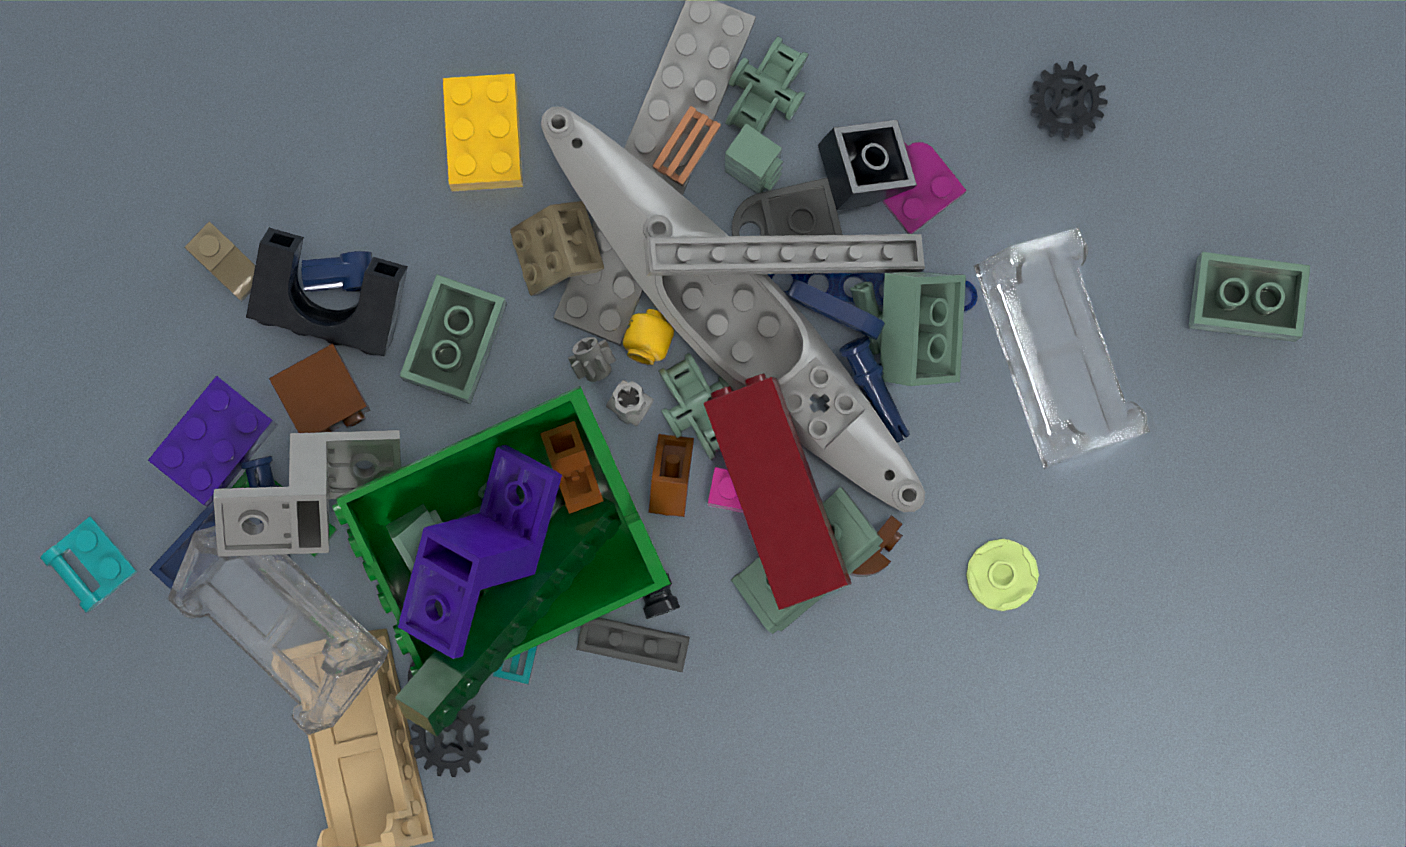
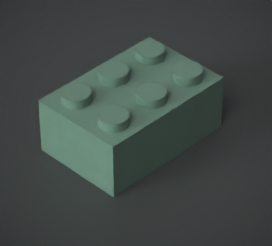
M1202 252L1196 259L1189 329L1291 342L1298 341L1303 336L1311 265Z
M436 274L401 370V379L471 404L507 306L505 298Z

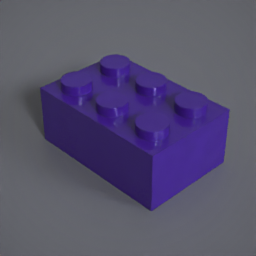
M216 376L148 461L207 507L214 500V489H226L242 470L240 463L250 460L278 424Z

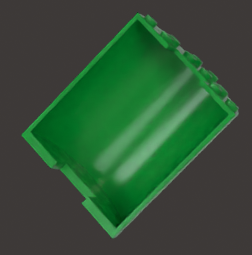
M581 386L336 497L337 503L332 505L335 515L341 525L348 524V541L356 558L362 557V564L371 582L377 579L379 583L376 585L379 593L377 595L385 613L393 612L397 620V624L393 626L396 634L394 636L402 654L410 653L415 663L414 666L410 667L413 676L437 649L398 628L412 573L392 541L386 525L422 504L425 505L429 513L436 510L442 522L458 519L467 511L480 506L482 500L478 496V491L488 482L498 446L507 445L553 469L540 433L575 421L601 495L614 503L622 523L616 534L611 539H608L596 552L593 561L583 567L573 579L569 589L558 596L550 606L548 613L532 626L527 632L524 641L515 646L504 661L671 584ZM559 487L556 497H560L564 505L565 501ZM491 587L481 589L478 597L479 601Z

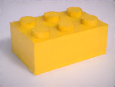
M515 74L443 78L448 181L451 191L523 187L518 94Z

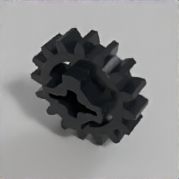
M1069 61L1066 70H1062L1061 66L1055 63L1053 74L1046 70L1041 72L1040 76L1044 81L1043 83L1034 81L1032 88L1038 94L1030 95L1029 102L1037 104V107L1032 109L1030 114L1031 116H1040L1042 118L1037 126L1039 129L1046 125L1050 127V137H1053L1059 131L1062 132L1063 141H1067L1070 132H1074L1075 136L1081 139L1084 127L1090 132L1095 130L1096 126L1092 119L1102 121L1104 114L1098 108L1106 107L1108 100L1099 98V95L1105 92L1106 87L1105 85H1095L1099 75L1095 73L1088 77L1085 74L1087 71L1086 65H1083L1077 71L1074 70L1073 61ZM1062 79H1073L1078 81V83H1064ZM1046 90L1049 91L1048 94L1052 97V105L1048 110L1044 102ZM1077 92H1079L1075 98L1073 106L1068 104L1065 107L1062 106L1059 110H1057L1061 104L1063 96L1068 98L1071 95L1074 96ZM1088 92L1091 96L1090 112L1087 111L1088 108L1084 105V97ZM1059 118L1072 119L1074 123H1062L1057 120Z
M471 705L467 710L462 708L457 713L459 716L454 722L443 729L445 732H449L451 729L456 730L457 735L455 739L459 742L458 744L451 742L448 746L442 742L444 735L440 733L437 737L434 735L435 746L430 751L426 743V730L417 724L412 725L411 730L419 734L418 737L410 740V745H419L420 750L417 751L414 757L416 759L422 757L427 759L424 769L427 770L432 765L437 766V776H441L445 769H449L451 776L456 777L459 767H462L468 773L471 771L469 761L472 760L478 764L482 761L477 751L488 749L489 745L482 742L481 738L488 736L490 733L489 730L480 729L479 726L483 723L485 717L479 716L475 718L472 715L476 708L475 705ZM468 724L471 725L474 733L473 746L466 740L465 728ZM457 753L463 757L455 761L441 759L445 754Z

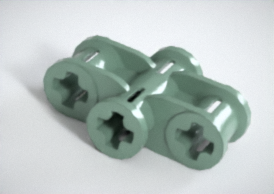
M777 36L758 69L750 65L749 59L744 57L728 83L732 87L736 85L744 89V92L729 113L725 124L728 126L734 124L740 129L745 124H748L762 134L776 109L784 113L785 118L790 121L801 105L806 93L802 91L797 93L789 87L798 76L809 54L797 52L784 44L783 39Z
M690 353L684 355L685 359L667 370L664 368L658 370L668 390L678 403L677 406L670 410L664 408L661 412L676 438L682 436V431L691 426L707 456L712 460L716 458L715 453L721 450L717 439L711 441L716 436L703 403L712 399L710 393L730 385L719 376L718 382L708 386L694 358ZM692 411L691 413L687 414L686 416L680 418L681 416L685 415L686 413Z

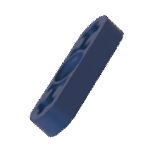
M796 279L793 280L786 294L789 299L874 340L878 339L885 326V323L874 315Z

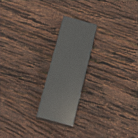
M598 617L581 625L576 650L683 673L690 637Z

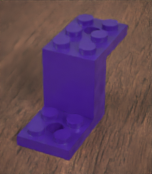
M507 445L498 446L480 512L423 528L398 628L452 659L462 657L480 590L535 574L562 474ZM518 485L524 491L525 498L523 503L520 502L519 496L516 493ZM436 600H438L442 605V617L438 615V611L435 607Z

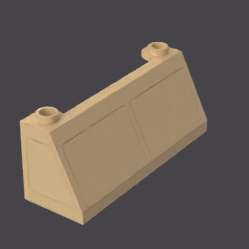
M387 628L347 633L276 652L280 677L289 686H297L328 825V828L321 831L317 847H410L434 841L417 762L414 757L415 753L413 745H410L411 735L407 718L404 717L395 699L401 690Z

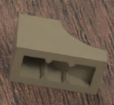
M209 221L184 248L242 302L251 292L255 264Z

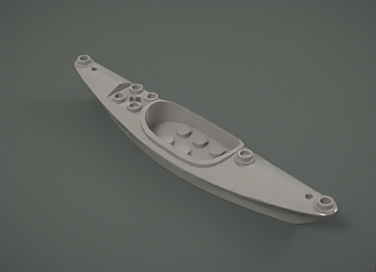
M551 107L546 110L542 116L541 128L571 185L622 263L655 307L689 346L734 390L746 387L744 380L765 373L766 378H777L798 438L805 448L888 505L902 512H915L920 509L925 501V490L907 457L845 367L781 288L767 274L647 276L644 240L647 237L728 235L683 195L595 126L564 107ZM811 396H814L816 399L820 397L824 399L826 403L823 405L826 407L824 413L821 410L813 412L809 406L813 403L809 400Z

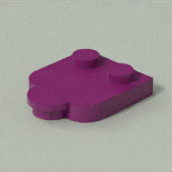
M904 142L917 186L882 201L907 234L915 233L967 191L935 150L923 142H915L909 146Z

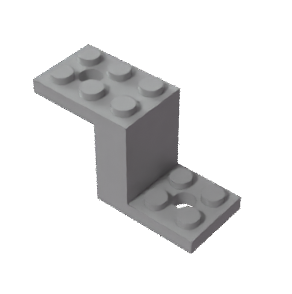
M400 430L290 433L289 487L214 489L218 556L329 553V499H336V497L401 468ZM365 460L372 462L374 465L368 469H361L355 464ZM254 517L260 519L262 523L257 526H250L244 521Z

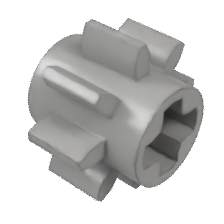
M587 337L578 341L572 349L574 355L568 357L577 378L581 379L586 376L590 382L600 381L607 377L611 372L610 364L616 361L607 341L604 339L598 343L595 337Z

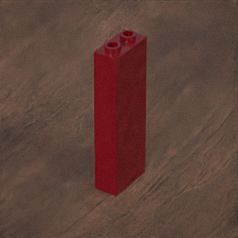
M765 373L744 380L746 387L732 391L731 386L710 393L712 400L706 401L703 404L778 609L782 610L851 585L852 582L777 378H766Z

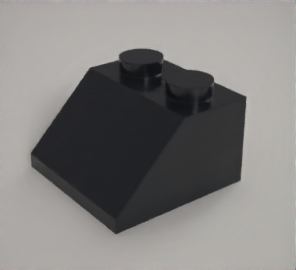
M898 120L833 127L818 144L836 210L871 206L917 186Z

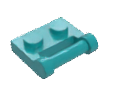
M91 516L40 557L46 566L51 565L78 597L81 601L79 605L85 613L97 607L138 572ZM71 550L100 584L96 591L92 592L62 557L66 552Z

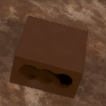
M333 343L269 378L298 433L332 432L343 425L346 428H351L365 420L364 414L371 411Z

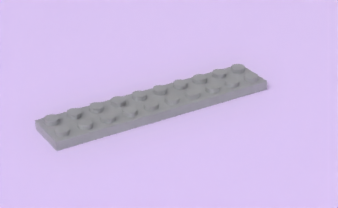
M715 0L685 1L624 147L627 152L661 177L681 195L684 194L691 175L684 186H681L653 169L652 166L690 106L714 121L729 86V80L736 69L756 21L755 16ZM694 118L663 164L665 167L668 168L697 123V120ZM704 125L676 169V174L681 175L710 128ZM594 221L592 229L604 269L593 274L570 277L554 319L621 346L630 318L636 310L643 290Z

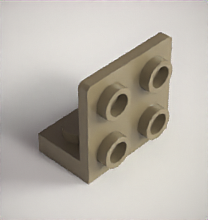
M582 201L549 205L510 229L513 245L522 268L523 278L531 296L540 294L568 277L593 274L604 269L589 216Z

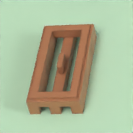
M690 106L654 162L653 169L679 185L684 186L719 131L721 124L709 119L707 115L701 114L697 109ZM694 118L697 120V123L668 168L665 167L663 164ZM704 125L710 128L681 175L676 174V169Z

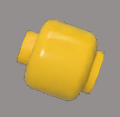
M647 309L646 313L632 315L623 338V347L628 351L627 356L636 362L646 365H654L655 361L665 359L674 336V328L666 321L660 311L654 309Z

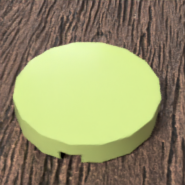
M1007 539L988 541L978 548L969 560L966 572L968 588L976 601L988 609L997 611L1016 609L1027 602L1036 589L1039 577L1036 560L1030 551L1023 545Z

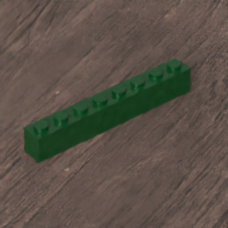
M603 497V502L570 514L564 503L549 521L535 574L492 586L476 604L463 656L452 659L436 650L397 694L395 699L404 717L436 737L445 727L450 726L454 722L457 713L462 707L478 694L482 684L493 672L499 670L504 659L513 648L524 641L527 632L532 626L548 613L550 606L558 596L569 589L577 574L584 566L589 565L593 561L596 552L608 539H611L616 534L622 523L613 502Z

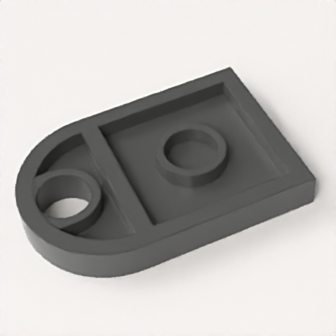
M827 178L754 194L739 205L732 220V236H740V228L747 223L757 225L760 229V236L843 235Z

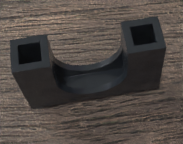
M269 227L259 243L246 318L256 320L265 326L285 328L297 335H310L324 339L330 344L333 343V345H345L356 348L368 355L385 356L393 340L408 266L373 257L364 272L359 302L343 310L326 309L311 301L301 289L298 281V265L304 237Z

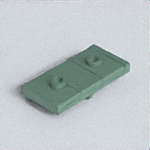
M839 487L833 495L823 502V506L848 574H851L881 548L880 544L883 542V539L842 487ZM760 557L731 579L761 623L772 634L777 630L782 632L826 595L823 594L779 610Z

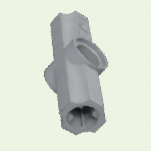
M622 380L612 393L606 407L615 412L617 417L624 423L638 426L654 399L645 394L643 388L633 381L628 383Z

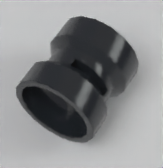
M669 573L666 574L671 584L643 596L645 602L643 610L646 619L680 608L677 597L672 595L670 590L672 582ZM659 592H664L663 594L654 596L652 598L650 597L651 595L657 594Z

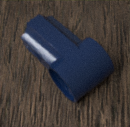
M354 251L342 253L340 257L302 260L301 272L304 291L315 292L342 289V291L346 292L361 291L364 272L372 260V252Z

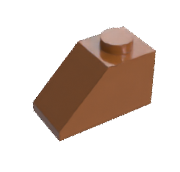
M658 434L648 513L665 516H685L694 438L682 436L676 438L673 435Z

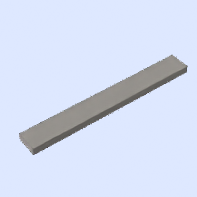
M921 234L647 237L644 240L647 276L921 272L925 269Z

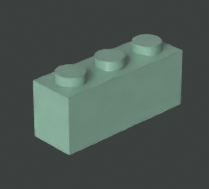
M745 124L725 152V172L757 194L763 192L765 188L771 191L782 175L781 170L783 167L781 165L784 162L781 160L782 148L748 124Z

